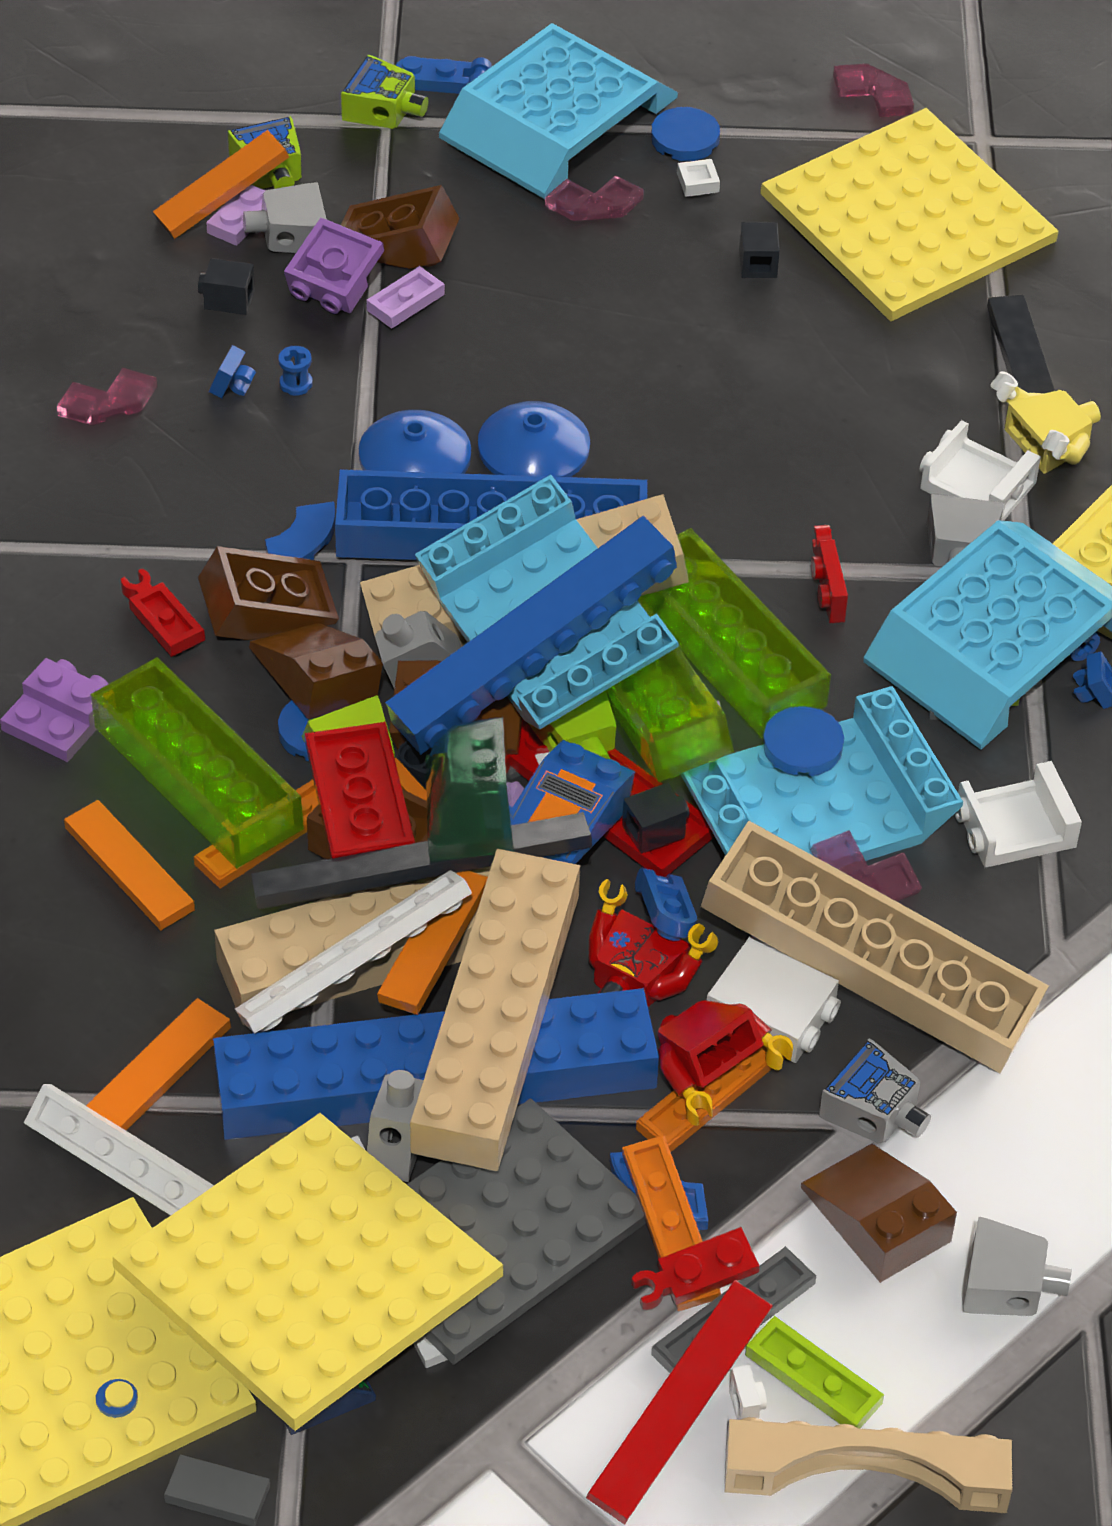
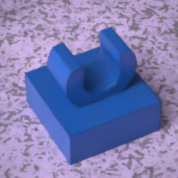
M232 345L208 392L222 399L229 386L234 393L242 396L245 395L256 374L253 368L240 365L246 353L245 351Z
M1102 651L1087 655V669L1078 670L1073 674V678L1079 685L1078 688L1074 689V693L1080 702H1089L1096 697L1103 709L1112 707V667Z

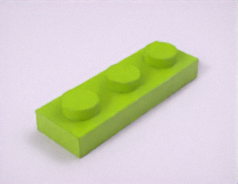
M776 1316L746 1345L745 1355L839 1424H849L860 1429L883 1404L884 1394Z

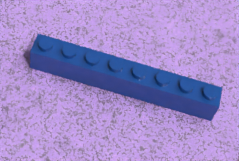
M643 515L386 701L391 722L420 755L429 748L439 746L459 726L475 720L485 707L495 700H501L509 695L513 687L528 676L538 674L548 661L559 653L571 650L577 641L592 629L595 630L602 627L611 615L622 607L635 603L648 588L655 583H661L668 579L674 569L677 568L674 546Z

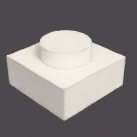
M712 159L678 163L677 175L685 197L719 192L720 180Z
M750 1365L733 1367L729 1393L737 1420L747 1417L760 1418V1410L766 1409L767 1406L763 1383L761 1381H754Z

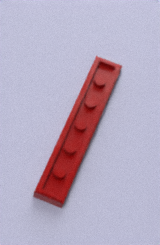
M734 1280L586 1496L588 1500L624 1525L626 1524L771 1310L772 1304Z

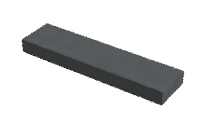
M785 1246L760 1265L759 1273L741 1279L738 1282L773 1305L761 1323L762 1325L815 1285L816 1275ZM727 1290L652 1346L651 1355L669 1373L672 1372Z

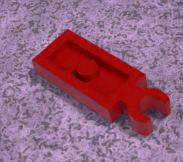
M817 525L813 528L815 539L812 540V547L816 556L811 558V571L813 579H819L820 585H818L820 608H826L829 623L845 622L848 593L835 540L832 539L829 525Z
M144 569L138 570L140 582L138 584L130 583L125 577L121 578L122 593L129 599L130 610L171 657L205 641L204 629L163 582L152 586L150 574Z
M742 1227L659 1258L658 1267L660 1272L640 1271L632 1277V1286L636 1289L643 1285H648L654 1289L651 1294L641 1298L642 1309L648 1310L657 1307L661 1303L663 1296L671 1294L675 1305L729 1285L734 1280L739 1281L759 1273L760 1265Z

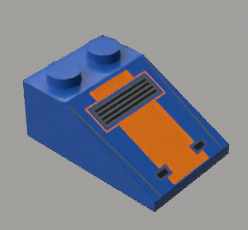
M562 740L544 757L500 827L584 812L593 846L623 815L624 798L630 797L635 771L620 765L615 760L606 759L585 750L576 743ZM590 848L544 856V858L576 864Z

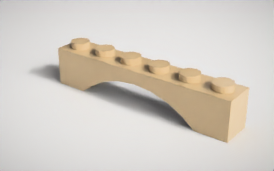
M747 1417L741 1420L729 1419L724 1492L772 1496L786 1486L815 1474L836 1470H872L895 1474L918 1482L943 1496L959 1510L1007 1513L1012 1493V1440L998 1439L987 1434L968 1437L950 1435L943 1431L914 1433L904 1432L898 1428H884L882 1430L859 1429L849 1424H840L832 1427L810 1425L804 1421H791L788 1423L764 1422L755 1417Z

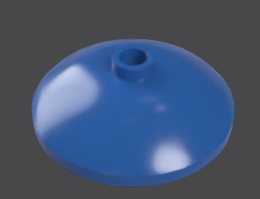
M526 401L515 403L496 411L483 423L478 435V452L484 465L495 475L572 477L585 465L588 459L590 436L584 423L570 411L547 402Z
M403 410L384 416L367 428L359 443V462L362 470L465 474L471 462V444L465 431L453 420L431 411Z

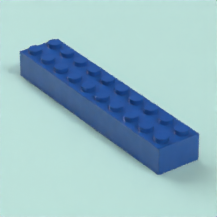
M644 988L548 999L517 1105L523 1104L530 1098L537 1103L657 1088L659 1055ZM445 1011L213 1038L224 1139L293 1132L319 1113L336 1126L369 1123L371 1112L385 1075L396 1070H405L410 1072L415 1079L424 1080Z

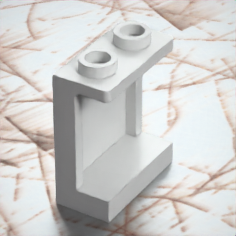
M961 420L952 431L947 430L941 438L939 446L933 452H927L922 459L919 468L920 472H922L920 489L930 494L1004 503L1001 521H1004L1036 484L1041 456L1027 450L1020 460L1015 462L967 438L969 424Z
M1052 761L1036 764L1034 779L1026 782L975 793L969 781L960 782L958 794L963 800V806L955 813V817L959 823H964L970 849L973 853H978L984 868L1077 847L1082 821Z
M750 937L707 995V1001L725 1004L741 1003L748 1006L772 1029L770 1033L772 1036L783 1035L790 1038L793 1044L791 1061L794 1063L798 1061L804 1051L810 1053L819 1039L821 1026L825 1021L828 1023L833 1021L841 1004V1000L837 999L839 980Z

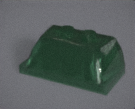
M503 717L454 725L435 742L430 755H426L429 860L438 861L494 855L497 849L514 852L510 763Z

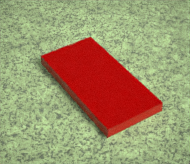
M386 722L305 733L306 750L331 859L415 843Z

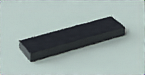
M1024 295L989 297L987 308L1008 374L1015 378L1018 383L1017 387L1027 393L1045 394L1055 391Z

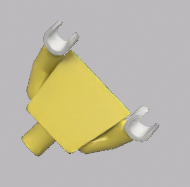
M1003 371L999 372L990 386L992 389L997 390L996 396L1001 402L1006 401L1009 403L1004 430L1025 453L1028 450L1041 456L1039 469L1043 474L1064 462L1071 465L1078 464L1090 446L1092 424L1100 421L1101 418L1100 410L1096 403L1089 401L1078 406L1067 392L1062 390L1045 394L1027 393L1017 387L1018 383L1013 376Z

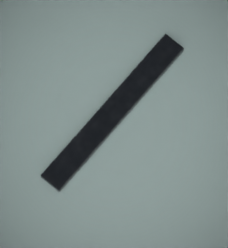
M584 812L256 872L251 873L257 907L258 909L442 876L449 870L458 873L492 866L497 849L544 857L587 849L593 846Z

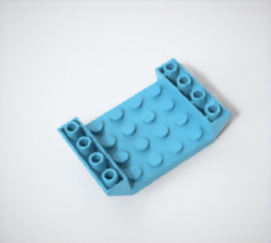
M551 23L462 88L439 132V138L546 199L568 182L569 159L639 106L657 114L678 98V92Z
M549 475L417 552L415 556L443 609L467 642H469L598 548L576 520L572 501L553 476ZM636 601L630 606L622 607L611 615L609 620L599 629H592L581 637L571 650L559 653L548 661L538 674L528 676L513 687L507 697L524 721L541 729L679 647V643L657 613L650 617L640 603Z
M997 520L890 611L864 656V663L928 711L934 712L936 717L979 749H982L1008 727L1009 707L1099 628L1104 626L1112 632V586L1024 523Z
M893 686L856 696L853 718L838 722L842 727L845 738L841 759L831 770L820 775L809 776V772H798V776L785 773L776 768L766 757L764 744L719 758L709 740L671 751L673 762L725 856L747 822L751 821L834 868L841 869L922 844L963 806V800Z

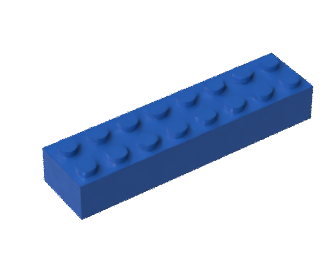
M340 470L335 521L336 557L417 560L415 556L417 552L547 476ZM553 477L572 501L576 519L647 499V480Z

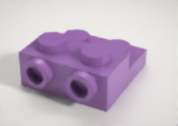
M320 217L284 270L289 291L293 296L302 301L308 300L309 297L319 300L322 307L331 313L337 314L340 310L351 313L368 287L366 277L383 254V243Z
M45 658L22 683L24 694L0 719L2 731L68 762L114 711L112 689L108 682L98 675H92L90 678H87L77 673L74 665L67 660L60 659L56 663Z

